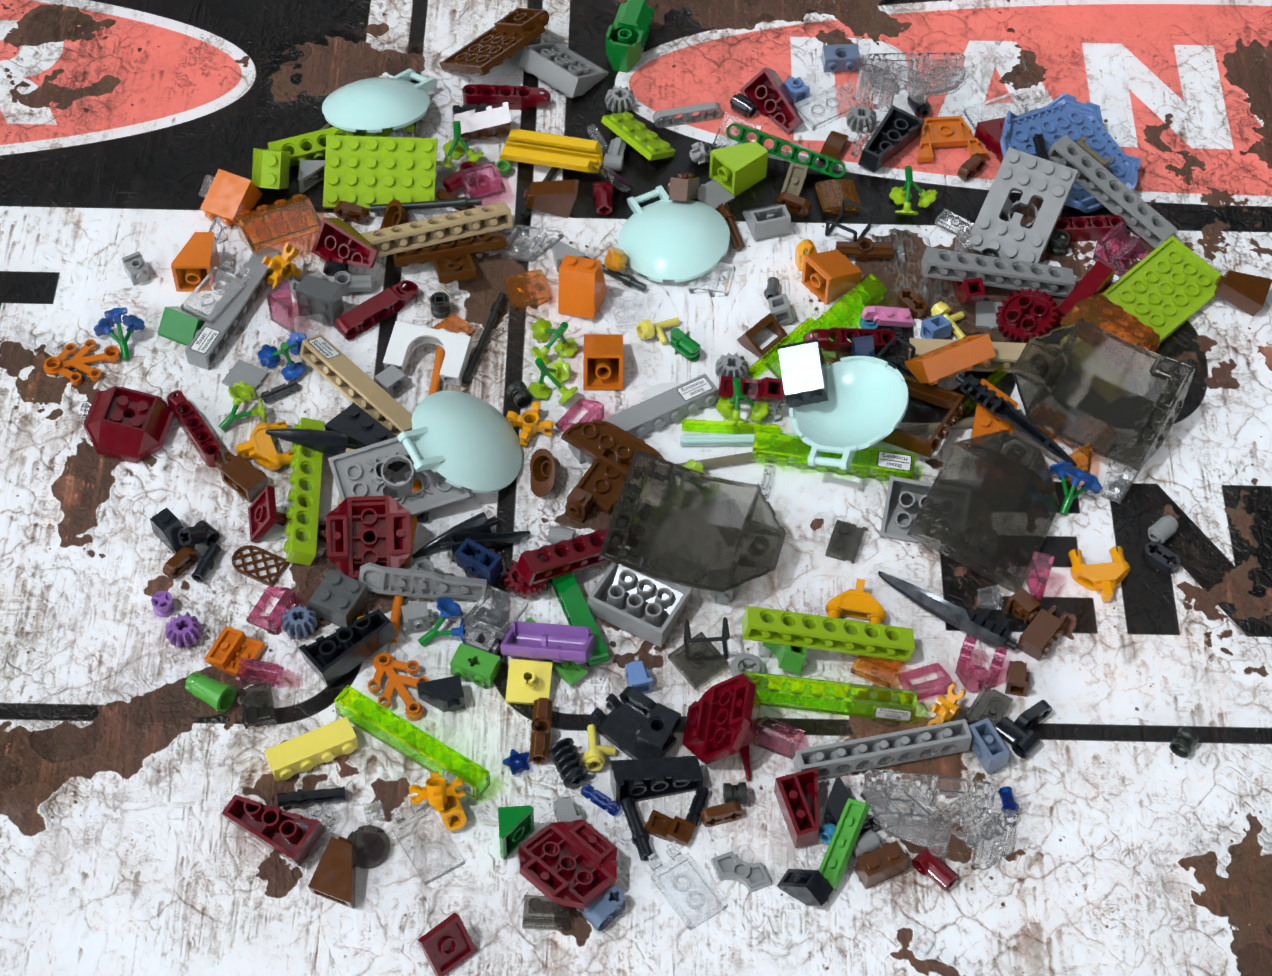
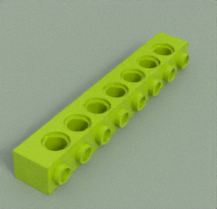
M413 123L396 130L385 128L378 134L367 133V130L357 129V132H351L331 127L269 142L268 149L291 151L290 166H300V160H323L325 158L326 147L321 145L326 144V135L411 138L414 136L415 126ZM309 148V149H311V150H309V151H304L303 149Z
M301 417L299 423L295 424L293 429L324 430L325 422ZM292 443L291 452H294V456L291 458L290 468H293V472L289 477V485L292 486L288 493L287 501L290 502V506H288L286 513L289 523H287L285 528V535L288 538L285 541L283 551L286 553L287 562L310 566L316 556L323 453Z
M747 606L742 617V635L745 640L909 662L915 650L913 629L756 606Z

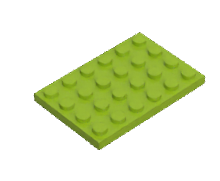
M326 135L323 209H334L339 201L353 203L365 207L367 210H370V205L389 204L394 199L399 200L401 203L435 201L437 138ZM435 208L414 209L408 211L435 212Z
M1172 235L1102 292L1100 299L1155 344L1159 345L1216 296L1214 294L1217 287L1215 282L1222 274Z

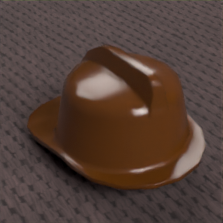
M394 199L387 205L380 229L409 222V212L402 207L399 200Z
M547 449L536 450L530 460V484L533 494L537 497L548 495L554 487L555 480L561 473L559 460Z

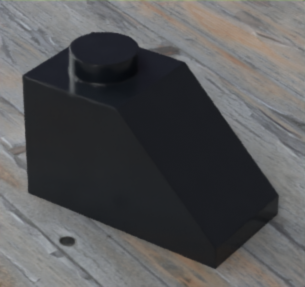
M167 507L150 518L153 533L174 554L184 547L179 543L178 537L179 530L184 529V527Z
M460 675L417 683L419 699L442 712H456L465 708Z
M840 777L835 779L826 804L825 814L823 815L826 824L831 823L836 827L848 798L853 799Z
M788 869L777 885L780 890L809 906H822L827 902L829 895L833 891L832 886L819 870Z

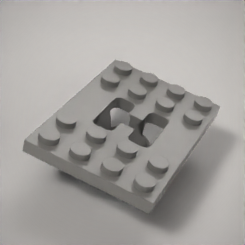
M1008 147L966 241L965 249L981 254L983 249L993 248L998 251L999 258L1039 264L1079 171ZM1012 191L1023 193L1021 199L1015 203H1012L1009 199ZM1033 198L1043 200L1042 206L1038 211L1037 207L1032 203ZM1019 206L1020 208L1029 207L1034 210L1035 218L1031 223L1022 226L1021 219L1023 214L1014 211ZM1002 212L1008 217L1009 221L1000 219Z
M397 437L328 458L341 502L347 497L384 496L383 491L390 488L396 491L397 498H394V500L411 513V517L471 498L468 488L461 487L459 489L445 482L446 478L437 471L434 473L429 469L416 472L412 462L407 458L410 455ZM401 461L410 466L411 471L404 473L406 478L404 483L394 484L392 477L385 478L384 472L389 464ZM381 465H382V467H381V476H382V477H379V476L377 475L376 468H377L378 466H381ZM413 480H420L422 489L412 493L410 485L413 483Z

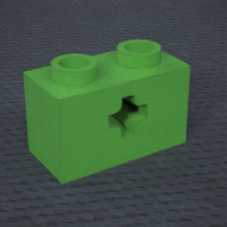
M460 643L450 662L451 675H460L461 680L465 679L478 686L491 688L501 668L500 656Z

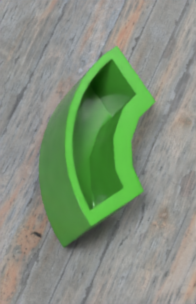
M763 642L762 646L770 649L776 655L778 668L799 675L806 659V648Z

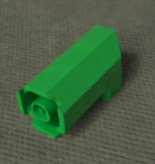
M627 0L625 3L622 2L613 24L608 28L606 33V55L614 71L627 73L641 58L654 22V9L652 7L649 8L645 0Z

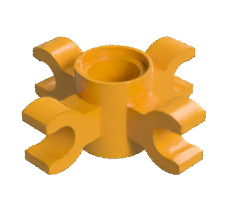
M286 243L284 245L282 255L278 254L273 258L265 256L262 261L263 264L268 265V268L274 270L272 275L268 276L266 280L267 284L273 285V289H280L282 278L286 279L292 275L300 277L303 271L297 268V265L291 263L293 258L299 253L298 249L292 248V244Z
M533 401L531 410L525 411L522 415H518L513 411H508L506 419H508L512 427H521L519 439L521 440L519 443L522 446L527 447L530 437L536 436L539 432L547 436L553 435L554 422L539 420L541 414L540 402Z
M952 683L948 687L949 695L947 697L941 695L933 705L931 712L936 713L937 716L935 719L930 720L927 726L954 721L963 707L956 703L958 699L965 696L966 690L962 689L959 694H956L954 689L957 684Z
M439 771L430 772V778L426 780L425 787H420L419 785L409 786V793H418L417 796L410 797L411 804H418L422 800L428 799L429 805L434 806L435 812L444 810L443 805L448 802V796L453 795L457 798L465 796L464 789H456L458 786H464L462 778L446 783V779L439 776Z

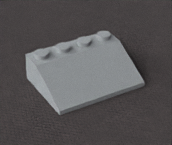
M557 41L528 45L523 49L518 65L526 73L537 76L538 80L547 82L553 89L564 92V95L569 98L582 96L609 73Z
M890 476L880 536L961 550L971 490Z
M618 554L587 598V605L593 616L661 648L671 634L693 588Z

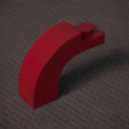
M982 278L963 279V282L952 281L953 290L959 303H974L984 300L986 294Z
M720 376L718 396L728 398L733 396L732 380L735 377ZM769 377L763 379L740 378L742 393L751 401L774 402L783 400L784 388L782 379Z

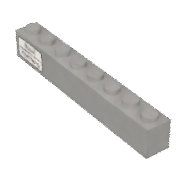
M260 244L252 252L251 258L243 265L239 275L233 279L232 285L224 292L220 302L216 303L211 315L206 317L200 330H197L192 342L187 344L185 354L189 364L206 370L210 369L268 285L266 280L268 276L272 275L274 270L262 263L264 257L273 258L275 255L281 254L280 250Z
M705 373L602 421L612 423L634 437L641 438L654 430L661 429L669 423L676 422L689 414L696 413L704 407L713 405L717 402L718 389ZM568 443V448L580 464L594 459Z

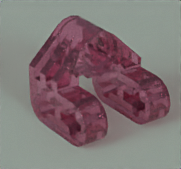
M967 634L955 670L957 677L964 688L970 693H978L996 687L1008 648L997 645L988 671L985 667L970 664L977 638Z

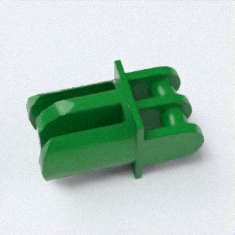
M672 328L670 345L675 349V355L680 353L689 361L697 362L700 358L701 345L690 337V332L685 334L679 328Z

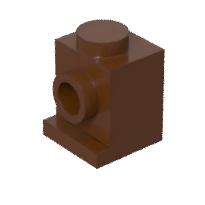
M575 486L567 497L565 515L583 523L593 510V494Z
M1021 588L1008 598L1005 611L1007 613L1012 611L1016 618L1021 619L1027 624L1032 622L1038 614L1041 603L1024 588Z
M1009 661L1006 673L1005 694L1027 696L1030 685V672H1026L1027 663Z

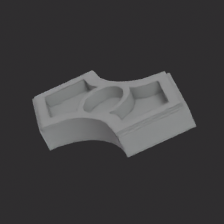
M732 851L711 859V864L720 881H737L743 884L750 893L771 885V880L761 862H744L737 858Z

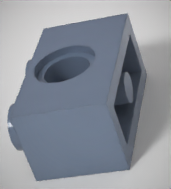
M858 44L823 45L821 59L824 73L859 71L860 54Z
M986 718L969 725L972 735L970 747L986 773L988 774L1005 767L1010 751L990 720Z

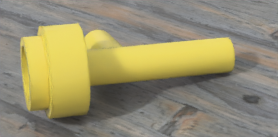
M943 301L936 303L931 308L932 317L941 314L952 323L951 331L958 339L966 337L955 323L964 318L962 311L949 316L951 308L947 303H943Z
M676 317L654 324L649 319L643 320L636 325V332L638 337L644 340L653 338L656 333L660 343L664 345L668 343V339L662 329L679 325L680 320Z
M591 724L587 726L589 750L584 752L583 761L588 771L597 772L605 764V755L614 756L616 749L611 746L597 745L596 726Z

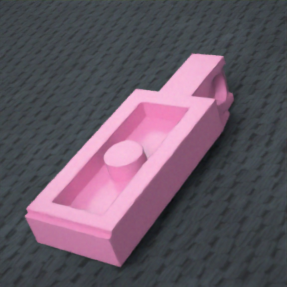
M865 306L861 313L863 320H871L881 326L910 328L914 324L909 308Z

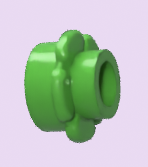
M499 160L495 164L494 172L501 177H505L512 172V168L508 161Z

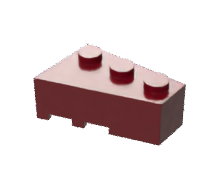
M1005 117L977 122L975 138L981 140L986 145L985 148L988 151H992L1002 163L1003 154L1000 139Z
M818 767L775 778L774 793L795 849L817 843L819 832Z

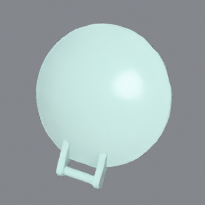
M407 69L391 78L375 77L358 80L344 85L329 94L322 104V114H324L325 120L331 125L351 132H357V129L367 130V133H379L385 128L400 129L415 123L427 113V108L430 107V97L427 92L437 86V80L420 75L413 69ZM416 80V81H418V82H420V83L414 84V83H412V82H410V81Z
M662 185L635 198L633 196L627 198L628 205L634 214L627 219L621 228L618 237V248L626 253L627 261L625 265L637 275L642 274L647 276L648 280L663 282V280H674L675 282L688 281L708 273L718 265V261L722 257H725L729 249V227L724 217L711 206L695 200L687 202L669 200V195ZM657 196L660 198L659 201L644 207L639 206L640 203Z
M849 356L840 358L841 361L830 365L826 363L829 401L789 408V416L795 433L803 442L812 447L808 456L809 466L824 465L849 470L855 451L878 443L899 425L908 407L909 392L905 379L897 368L894 369L888 365V362L870 356ZM821 452L843 454L841 459L820 457Z
M439 391L425 397L412 414V430L402 432L397 436L399 442L403 443L414 462L413 467L416 472L429 469L434 473L437 471L446 478L445 482L459 489L461 487L472 489L474 493H492L506 488L517 477L522 466L523 455L520 441L509 421L488 402L460 391Z

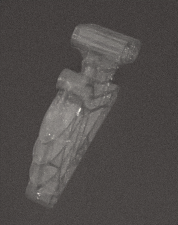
M961 53L867 54L865 62L859 66L854 100L864 105L868 103L869 107L873 105V108L879 111L888 112L893 105L894 95H898L901 90H907L911 99L921 104L927 102L928 96H943L955 93L965 85V79L968 77V72L964 67L965 56Z
M875 769L868 770L865 773L862 789L863 795L867 799L865 803L871 806L869 811L874 814L873 821L880 826L886 827V834L926 847L932 856L941 858L948 853L952 833L956 835V838L966 842L965 844L968 848H974L972 864L980 870L991 868L997 863V860L999 862L1002 860V856L1006 858L1014 852L1021 816L1014 810H1005L1000 813L993 806L996 787L991 782ZM962 826V831H956L955 829Z

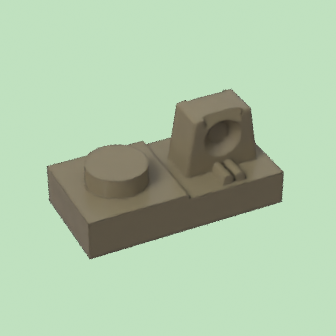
M791 162L781 193L788 192L800 197L809 166Z

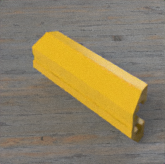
M514 128L511 129L499 159L589 173H599L600 167L603 164L602 147L598 141Z

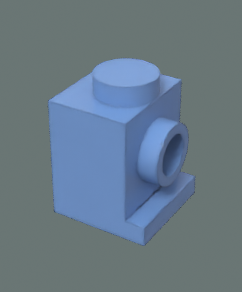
M789 77L784 82L794 105L809 101L810 87L806 86L800 77Z
M941 314L925 319L921 322L920 337L926 339H944L951 336L952 323Z
M635 660L625 664V677L628 686L635 688L643 694L652 693L653 679L652 677L650 678L648 668H644L643 662Z

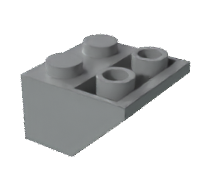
M785 204L743 211V216L754 240L790 233L791 216Z

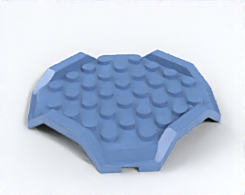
M1063 93L1045 107L1016 115L1008 110L1000 139L1003 158L1008 147L1037 156L1033 142L1035 134H1042L1044 136L1047 153L1051 146L1064 135H1067L1075 143L1086 136L1088 139L1084 143L1105 160L1108 157L1113 158L1109 162L1110 166L1107 170L1132 191L1135 189L1141 158L1126 155L1104 128L1099 105L1088 101L1084 104L1076 101L1075 96ZM1077 182L1074 183L1065 203V206L1076 208L1086 214L1105 208L1103 204Z

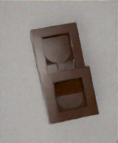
M831 130L820 153L838 159L840 153L844 150L849 136ZM818 158L819 161L826 162L825 159Z
M653 809L644 829L648 834L660 839L687 846L696 825L678 816H675L674 819Z

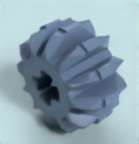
M301 603L298 607L291 605V610L285 609L284 615L281 616L283 631L287 632L290 638L295 636L297 640L300 636L307 638L308 633L314 634V628L318 625L316 612L311 610L309 605L303 607Z

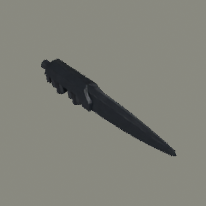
M960 373L956 376L955 380L962 384L960 390L997 419L1005 420L1022 434L1066 463L1071 462L1073 467H1077L1076 462L1057 443L1014 408L1015 405L1010 401L1004 400L1002 396L1000 398L996 396L994 390H989L986 384L983 386L980 383L981 380L973 378L974 376L971 374L967 378Z
M881 571L878 572V575L897 591L950 625L1000 651H1003L1005 647L1013 651L1016 650L1018 643L1010 640L1012 631L1008 629L1011 620L1008 618H1003L998 626L994 621H988L992 614V611L988 608L984 609L981 616L976 615L974 611L968 616L967 610L897 577Z

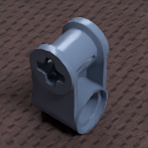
M610 887L602 896L584 909L583 917L597 931L604 930L625 910L624 892L618 887Z

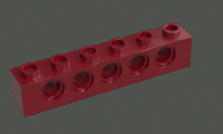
M627 523L613 525L610 528L596 530L593 533L579 535L576 538L561 540L549 546L544 545L532 551L527 550L521 553L516 567L529 586L612 561L618 554L623 556L632 555L639 540Z

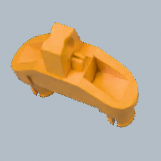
M286 421L271 424L267 422L258 423L250 434V440L236 445V454L242 458H253L255 463L268 470H278L283 465L290 464L294 452L279 454L276 452L271 435L266 434V430L287 429Z
M1116 546L1109 549L1113 563L1088 565L1084 564L1080 549H1077V555L1075 549L1071 550L1068 554L1072 564L1070 573L1073 580L1091 591H1099L1102 602H1110L1113 597L1112 590H1115V587L1122 582L1130 571V565L1125 561L1122 547L1118 546V551Z
M858 578L855 590L850 589L832 598L825 607L827 617L840 618V616L869 620V623L882 624L886 620V612L869 592L864 591L865 580Z

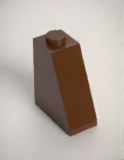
M579 180L531 182L529 189H525L523 200H526L525 208L568 218L578 194Z
M1228 270L1224 276L1220 275L1216 280L1215 285L1217 287L1214 294L1254 316L1263 307L1272 280L1270 278Z
M331 837L308 888L313 894L354 909L356 851L350 840L344 837H339L338 839Z

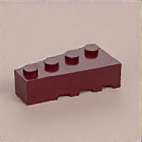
M238 795L233 796L222 812V815L229 822L299 867L326 830L318 820L309 819L296 813H289L280 808L270 807Z

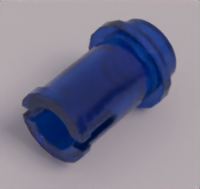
M1009 786L1000 788L998 794L1002 802V812L1008 817L1016 815L1019 805L1015 802L1012 788Z

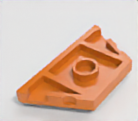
M981 379L980 383L983 386L986 384L989 390L996 392V396L999 398L1002 396L1004 400L1010 401L1017 410L1018 403L985 379ZM976 403L969 449L984 445L990 439H998L1002 443L1011 441L1014 427L1005 420L997 419Z

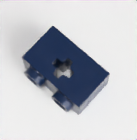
M466 538L455 552L457 566L480 579H487V583L490 585L503 571L501 556L469 538Z

